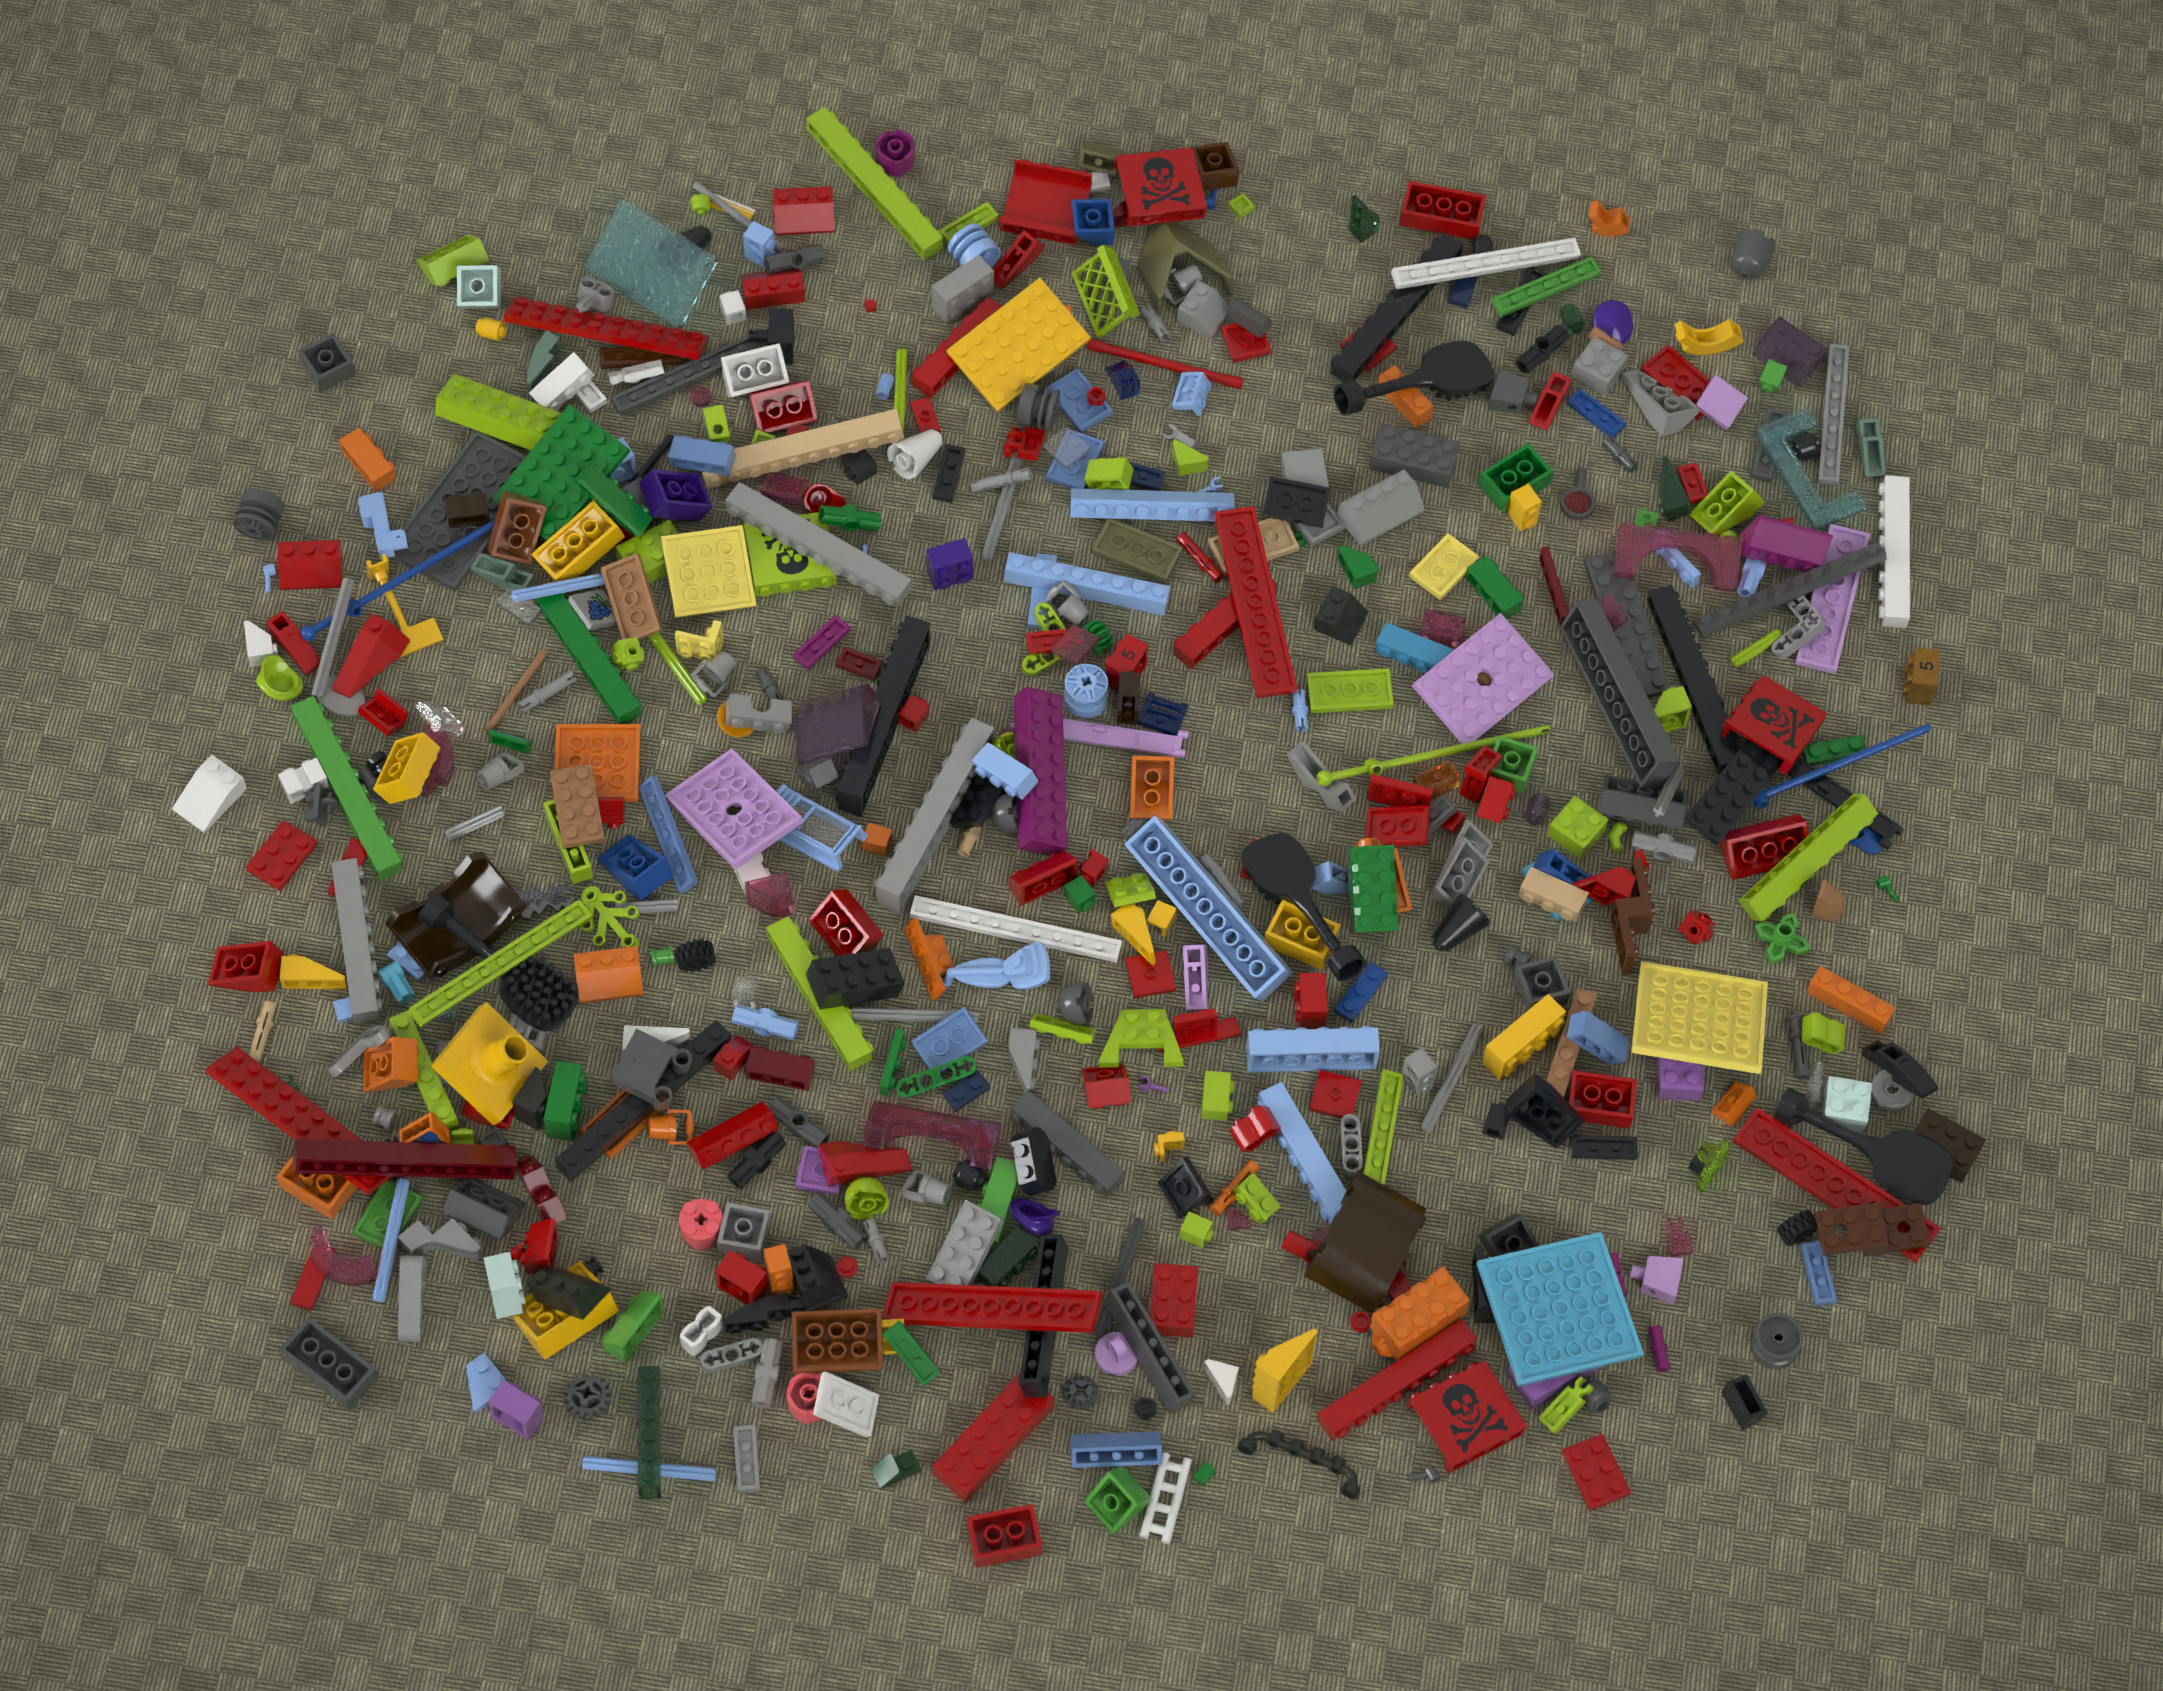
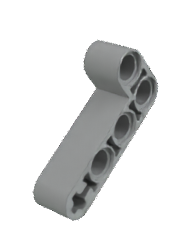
M401 1255L398 1342L422 1341L424 1277H426L427 1259L425 1256Z

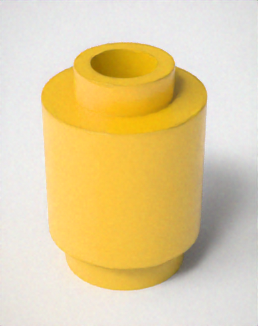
M484 317L483 319H478L475 332L480 337L500 341L506 336L507 327L503 321Z

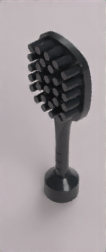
M1454 341L1428 350L1421 359V367L1404 377L1365 388L1353 380L1337 384L1334 388V401L1338 411L1343 416L1361 412L1367 399L1409 388L1429 387L1430 391H1437L1435 395L1437 398H1441L1445 394V399L1451 401L1453 395L1455 399H1460L1462 394L1468 397L1470 393L1476 395L1479 390L1484 392L1493 381L1494 371L1490 361L1477 345L1469 341Z
M1279 833L1260 838L1245 847L1241 858L1243 868L1247 872L1248 877L1253 881V884L1258 887V892L1265 893V900L1269 901L1273 898L1275 904H1280L1281 900L1291 902L1306 916L1331 951L1327 966L1338 981H1346L1359 974L1364 968L1366 960L1356 946L1341 945L1314 904L1310 888L1315 883L1316 872L1310 856L1302 845L1292 836Z
M436 893L420 911L418 919L431 930L446 927L483 959L497 952L454 918V904L442 893ZM530 956L526 961L520 962L518 966L500 977L499 993L503 1002L517 1017L540 1031H551L564 1023L573 1013L579 1001L578 986L572 985L570 983L571 979L562 976L561 971L554 970L553 964L546 965L544 958H539L537 961L534 957Z
M1791 1088L1786 1090L1776 1109L1774 1118L1788 1126L1805 1121L1853 1145L1871 1160L1875 1179L1885 1189L1909 1202L1930 1205L1941 1196L1949 1182L1954 1164L1951 1153L1939 1143L1923 1135L1899 1130L1879 1138L1858 1133L1810 1110L1806 1095Z

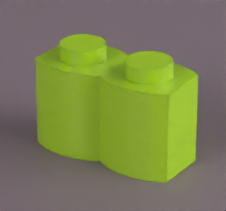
M1812 1012L1808 1016L1803 1017L1802 1042L1808 1046L1819 1048L1826 1053H1839L1845 1050V1025L1836 1019H1828L1819 1012Z

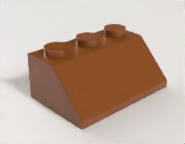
M503 491L487 546L490 555L530 565L533 557L531 554L535 550L547 506L526 496Z

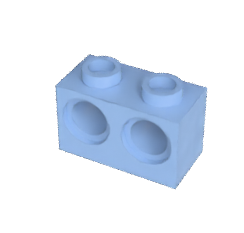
M753 221L743 234L744 257L764 267V256L776 254L774 231Z

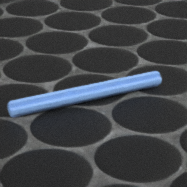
M598 573L513 590L511 598L514 602H520L605 585L603 574Z
M400 1178L397 1180L373 1293V1300L375 1302L382 1303L386 1299L409 1189V1181L407 1179Z
M584 1456L582 1460V1468L587 1470L714 1481L716 1477V1469L710 1467Z

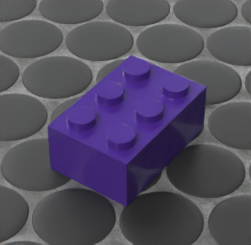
M652 469L639 482L652 517L700 521L713 508L699 474Z

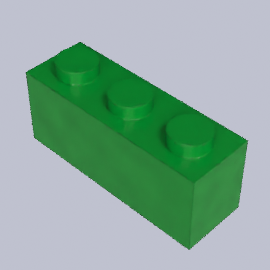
M1488 556L1467 567L1465 578L1496 615L1501 613L1508 619L1522 610L1523 595L1519 590H1515L1511 585L1510 579L1499 571L1498 565L1491 561Z

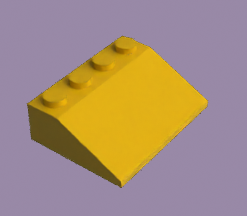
M581 1261L567 1269V1271L601 1283ZM609 1292L585 1319L581 1320L536 1302L532 1293L524 1297L525 1304H521L523 1313L511 1317L535 1350L546 1360L609 1319L619 1310Z
M1315 1328L1270 1349L1266 1355L1261 1354L1255 1363L1257 1367L1254 1370L1255 1376L1253 1378L1254 1384L1251 1388L1253 1389L1252 1399L1272 1413L1276 1411L1311 1366L1318 1334Z

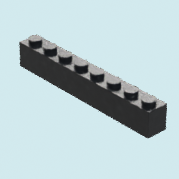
M1062 1234L1041 1235L1033 1288L1063 1289L1069 1249ZM1026 1330L1018 1382L1025 1398L1047 1397L1056 1331Z

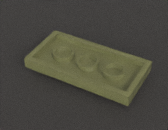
M1108 518L1092 547L1091 553L1167 583L1183 552V547Z

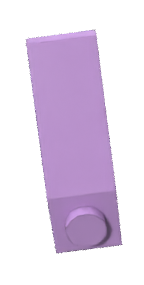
M1207 944L1184 945L1186 1010L1208 1009Z

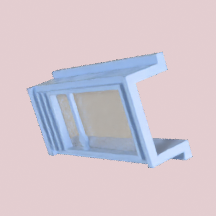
M782 784L776 791L802 816L804 821L780 838L779 841L836 872H839L843 867L839 855L854 838L864 842L869 836L868 833L863 831L861 825H857L789 789L785 784Z

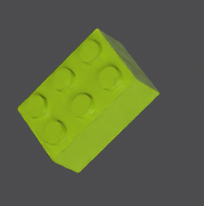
M667 520L644 532L640 537H634L616 546L617 560L619 561L636 553L640 554L650 584L667 575L661 536L679 533L671 521Z

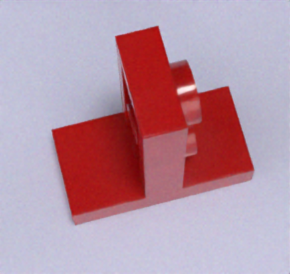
M1484 745L1466 765L1464 772L1467 774L1459 794L1477 804L1481 799L1492 770L1500 762L1503 755Z

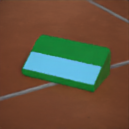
M490 729L488 731L490 743L525 754H529L532 748V740L497 729Z

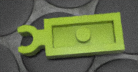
M1579 1377L1575 1382L1574 1389L1567 1386L1539 1416V1419L1554 1434H1557L1585 1404L1586 1401L1582 1397L1593 1391L1594 1387L1590 1384L1585 1389H1582V1384L1586 1381L1585 1378Z

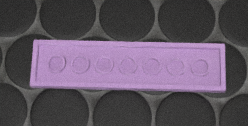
M1830 524L1828 534L1833 535V539L1823 564L1866 547L1870 533ZM1861 571L1813 590L1810 604L1822 616L1826 625L1821 633L1799 648L1795 662L1796 665L1836 674ZM1814 619L1811 620L1812 624H1817Z

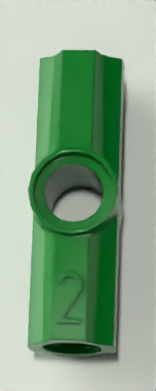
M849 504L841 508L822 505L819 509L818 521L822 524L842 526V529L847 532L858 529L879 531L882 515L877 512L858 510L856 505Z

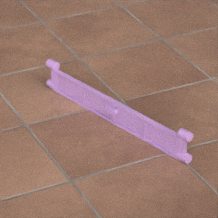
M1063 718L1064 740L1185 758L1186 750L1181 749L1183 739L1189 738V731L1179 730L1178 736ZM1011 722L1010 731H1015L1014 723Z

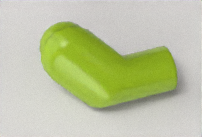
M1617 822L1613 824L1608 834L1609 842L1615 853L1623 850L1620 837L1627 832L1628 828L1625 823Z

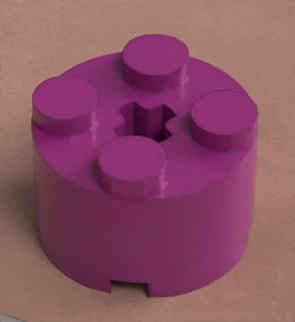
M896 130V132L885 131L876 141V164H880L886 174L899 178L910 171L915 164L914 140L909 133L903 130Z

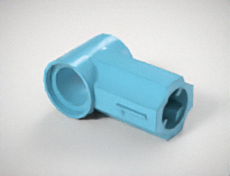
M394 961L377 970L382 983L390 989L399 1005L406 1004L415 997V993L407 982L404 971L398 961Z

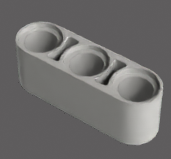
M1347 1114L1341 1119L1339 1131L1341 1170L1344 1178L1351 1180L1357 1170L1359 1172L1362 1170L1360 1119L1356 1115ZM1352 1125L1355 1128L1350 1130L1347 1129L1345 1126ZM1353 1145L1356 1148L1351 1150L1348 1149L1346 1146ZM1355 1165L1357 1169L1352 1170L1349 1169L1347 1166Z

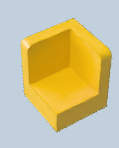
M1157 900L1147 922L1161 928V936L1166 937L1176 918L1177 908Z

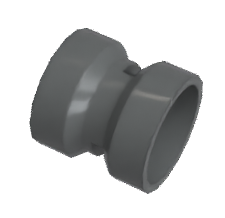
M1512 945L1503 963L1514 967L1530 962L1532 954L1527 951L1522 952L1519 947Z

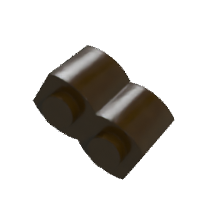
M473 492L467 496L452 495L445 499L449 527L458 528L469 524L481 525L490 522L486 493Z

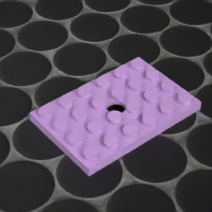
M1500 613L1414 682L1412 687L1463 744L1476 741L1548 682L1555 674ZM1479 673H1486L1490 676V686H1481L1477 682Z
M732 748L665 794L667 802L735 870L804 822L802 816ZM732 805L735 807L742 806L741 811L736 815H729L727 809Z

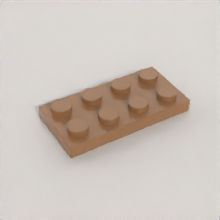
M636 553L601 567L622 640L637 637L639 641L663 631L641 555Z
M587 764L550 771L563 849L605 842L592 765Z

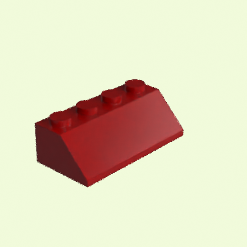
M1799 814L1729 830L1721 840L1720 846L1731 879L1773 869L1809 835L1807 821Z

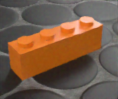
M1822 966L1818 968L1806 992L1881 1035L1890 1022L1896 1008Z

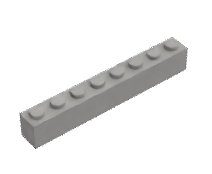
M357 858L331 862L354 1023L380 1020L379 1012L383 1011L381 998L377 999L376 992H380L378 979L374 980L373 974L377 973L376 960H371V954H375L373 941L368 939V935H372L371 923H366L365 917L369 916L368 903H363V897H367L365 884L361 885L360 879L364 878L363 867L358 866Z

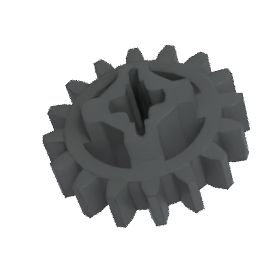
M582 1372V1378L574 1375V1382H567L569 1389H563V1393L566 1395L563 1397V1402L567 1404V1412L572 1410V1417H576L579 1414L581 1421L584 1420L585 1416H588L589 1420L592 1421L593 1415L596 1414L600 1418L601 1410L608 1411L606 1404H611L609 1396L612 1393L611 1389H607L609 1387L608 1382L602 1383L603 1377L601 1375L596 1379L594 1372H591L589 1377H586L585 1372ZM595 1386H597L601 1390L602 1394L600 1393V1391L595 1390ZM572 1399H574L575 1402H579L580 1407H578Z

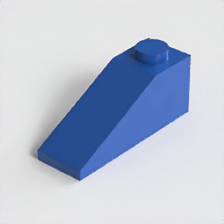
M1554 849L1540 853L1533 867L1571 885L1574 882L1591 876Z

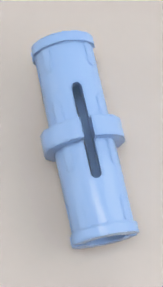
M1298 689L1297 693H1292L1294 704L1292 714L1295 715V730L1300 732V727H1302L1303 732L1309 729L1307 722L1309 711L1305 701V690L1300 689L1299 694Z

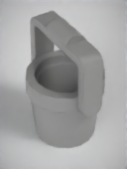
M1192 264L1179 271L1176 268L1172 269L1170 274L1183 297L1174 301L1167 285L1163 296L1169 300L1171 305H1177L1182 302L1197 280L1203 282L1197 267Z
M1063 580L1059 585L1056 584L1048 592L1049 596L1044 600V603L1049 604L1058 617H1065L1075 626L1090 612L1080 600V592L1067 580ZM1065 586L1072 595L1057 609L1049 600L1055 598L1062 590V587Z
M721 651L709 662L707 659H704L691 673V677L703 693H706L709 697H716L729 683L726 678L737 664L727 652ZM701 669L712 681L720 685L714 692H712L702 678L698 677L697 673Z
M503 752L488 761L476 773L480 785L484 789L489 790L513 779L524 772L525 768L521 760L507 752ZM504 760H507L515 768L510 771Z
M918 1170L908 1177L902 1188V1196L904 1198L939 1205H946L952 1193L951 1184L938 1179L935 1175ZM921 1179L918 1193L910 1191L916 1180Z

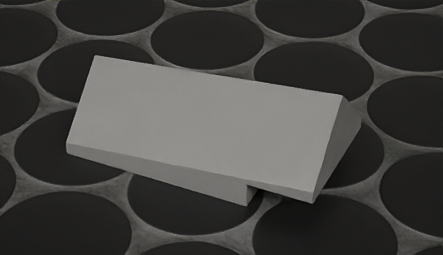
M1466 819L1433 888L1432 900L1447 908L1452 906L1460 894L1468 898L1471 897L1490 862L1486 857L1494 844L1469 819Z

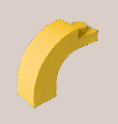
M1730 319L1707 329H1696L1683 321L1675 324L1676 338L1681 343L1683 351L1689 354L1707 355L1720 353L1744 342L1740 325Z

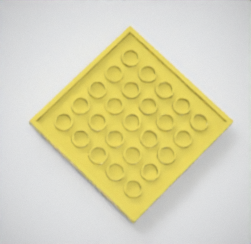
M1641 961L1631 1053L1761 1074L1768 982Z

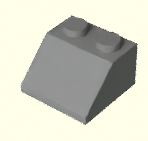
M1197 280L1178 307L1177 322L1212 339L1228 316L1229 305L1215 288Z

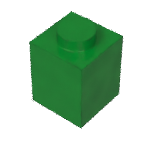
M1082 875L1064 885V896L1078 914L1093 908L1096 903V893Z

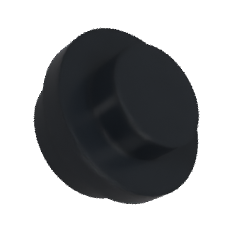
M1141 1398L1135 1403L1134 1411L1140 1419L1148 1420L1155 1416L1157 1406L1152 1399Z

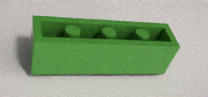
M996 1157L995 1164H990L988 1176L991 1177L989 1183H984L983 1202L978 1203V1206L1004 1219L990 1247L997 1250L1009 1215V1204L1013 1201L1018 1186L1015 1161Z

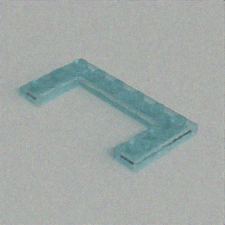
M1806 408L1757 427L1755 433L1813 530H1818L1865 511L1867 505L1858 490L1827 503L1822 502L1786 442V439L1817 427L1816 420L1810 410Z

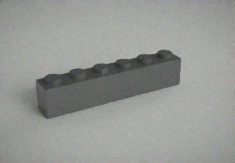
M1027 1090L1010 1108V1117L1014 1124L1019 1127L1022 1126L1026 1130L1034 1127L1041 1128L1049 1138L1051 1154H1056L1063 1165L1074 1169L1076 1175L1081 1180H1087L1098 1194L1108 1197L1125 1180V1171L1030 1091Z
M1127 1282L1111 1289L1103 1301L1168 1412L1172 1413L1188 1405L1196 1394L1131 1284Z

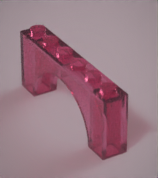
M1624 522L1617 528L1613 577L1633 579L1640 561L1645 556L1660 549L1674 548L1690 552L1705 563L1712 575L1713 590L1734 592L1737 589L1742 540H1737V537L1725 536L1722 538L1716 537L1717 535L1713 533L1699 535L1691 530L1677 532L1674 528H1664L1662 530L1656 529L1653 525L1639 527L1631 522Z
M874 1100L864 1127L862 1146L884 1150L889 1142L901 1137H936L949 1141L963 1149L970 1159V1166L991 1169L1000 1141L1002 1124Z

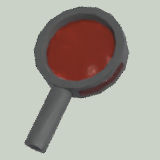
M1582 467L1578 468L1576 487L1567 489L1563 493L1560 502L1563 514L1573 520L1588 518L1595 508L1593 494L1584 488L1586 469Z

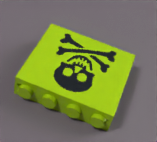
M819 512L799 515L829 532L827 524H822L818 521ZM744 523V534L754 580L755 597H766L776 593L787 594L791 591H807L812 588H828L832 585H837V576L830 568L818 565L812 558L800 555L796 549L789 545L785 546L773 536L765 535L757 527H751Z

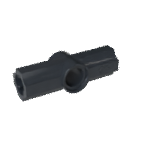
M1556 325L1544 336L1538 337L1534 345L1516 359L1515 364L1518 366V369L1528 374L1541 362L1547 361L1550 358V354L1569 339L1566 328L1562 325Z
M777 1132L768 1134L757 1146H752L747 1150L742 1161L727 1175L728 1179L736 1188L742 1189L757 1173L761 1174L769 1167L771 1159L786 1146V1141Z

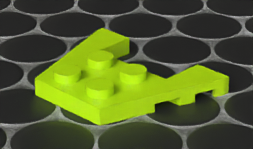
M1122 1009L1099 1059V1067H1119L1120 1049L1164 1048V1067H1184L1183 1057L1165 1009Z

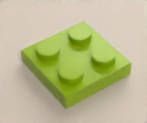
M1135 873L1130 877H1117L1105 882L1106 891L1114 907L1156 899L1155 890L1146 873Z

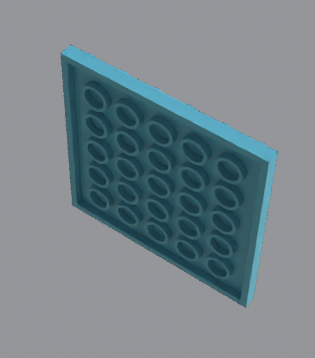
M1602 1232L1482 1259L1476 1263L1518 1387L1641 1358L1644 1355Z

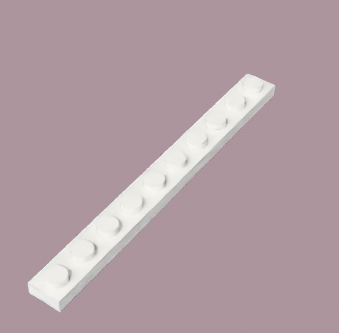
M1570 238L1397 267L1392 269L1391 274L1396 289L1579 259L1581 253L1576 239Z
M916 895L914 896L910 911V918H918L923 921L1029 944L1039 941L1047 948L1115 963L1118 961L1122 946V940Z

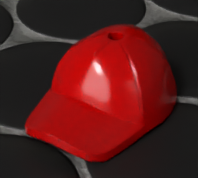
M820 483L809 486L803 496L805 507L812 513L819 512L822 505L840 508L846 505L843 497L829 486Z

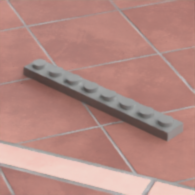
M1832 343L1828 347L1818 483L1838 486L1850 346Z

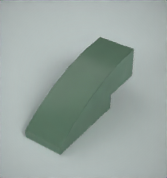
M548 330L537 343L529 362L526 381L528 393L556 367L554 357L561 350L560 338Z
M1879 418L1859 419L1856 422L1864 475L1865 477L1885 476L1883 436L1880 433Z
M479 553L470 567V570L478 576L510 593L513 590L538 585L533 574L517 569L513 563L483 553Z

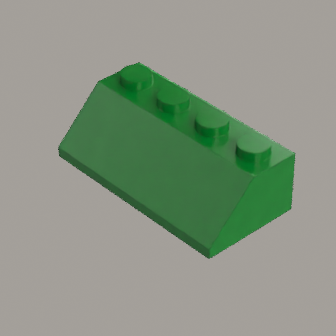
M588 463L574 478L573 482L633 537H640L652 520L649 516L650 511L642 504L638 506L634 502L635 497L627 490L623 492L619 488V482L613 477L608 478L604 475L605 470L598 463Z

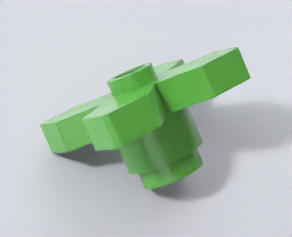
M1794 913L1782 916L1781 922L1776 926L1768 921L1756 924L1755 926L1758 939L1771 943L1766 951L1770 964L1781 962L1786 950L1796 956L1806 954L1810 950L1807 939L1795 935L1799 922Z

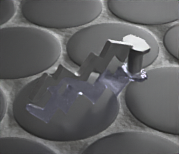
M563 882L559 889L552 884L547 893H542L534 885H532L527 893L518 886L514 888V891L526 904H529L534 896L541 901L539 907L531 902L526 912H522L521 918L530 920L533 912L540 916L547 906L559 912L562 907L566 908L571 905L575 900V896L565 901L563 896L561 897L564 891L576 895V891L565 882ZM553 896H556L557 898H560V900L556 903L552 900Z

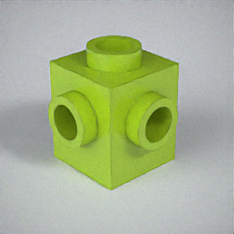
M637 637L618 640L612 647L613 660L618 665L619 670H636L644 661V650L640 647Z

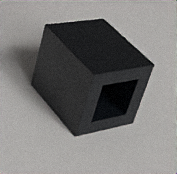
M1491 1104L1482 1134L1503 1140L1510 1121L1505 1104Z

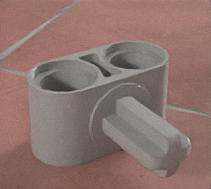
M582 277L579 280L577 292L579 302L576 308L581 313L586 312L590 307L602 312L609 311L612 308L614 289L593 277Z

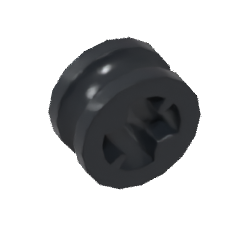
M594 1256L590 1258L589 1262H583L595 1277H597L598 1273L602 1274L604 1272L601 1264Z

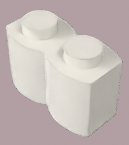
M711 1306L702 1309L696 1316L695 1322L688 1324L682 1330L680 1335L681 1347L691 1356H696L702 1352L707 1345V1341L716 1337L721 1331V1314Z

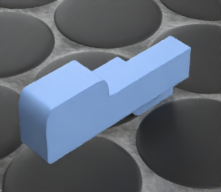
M383 492L364 495L358 498L363 527L374 528L379 558L382 559L381 555L386 554L387 558L395 557V550L408 548L404 530L390 531Z

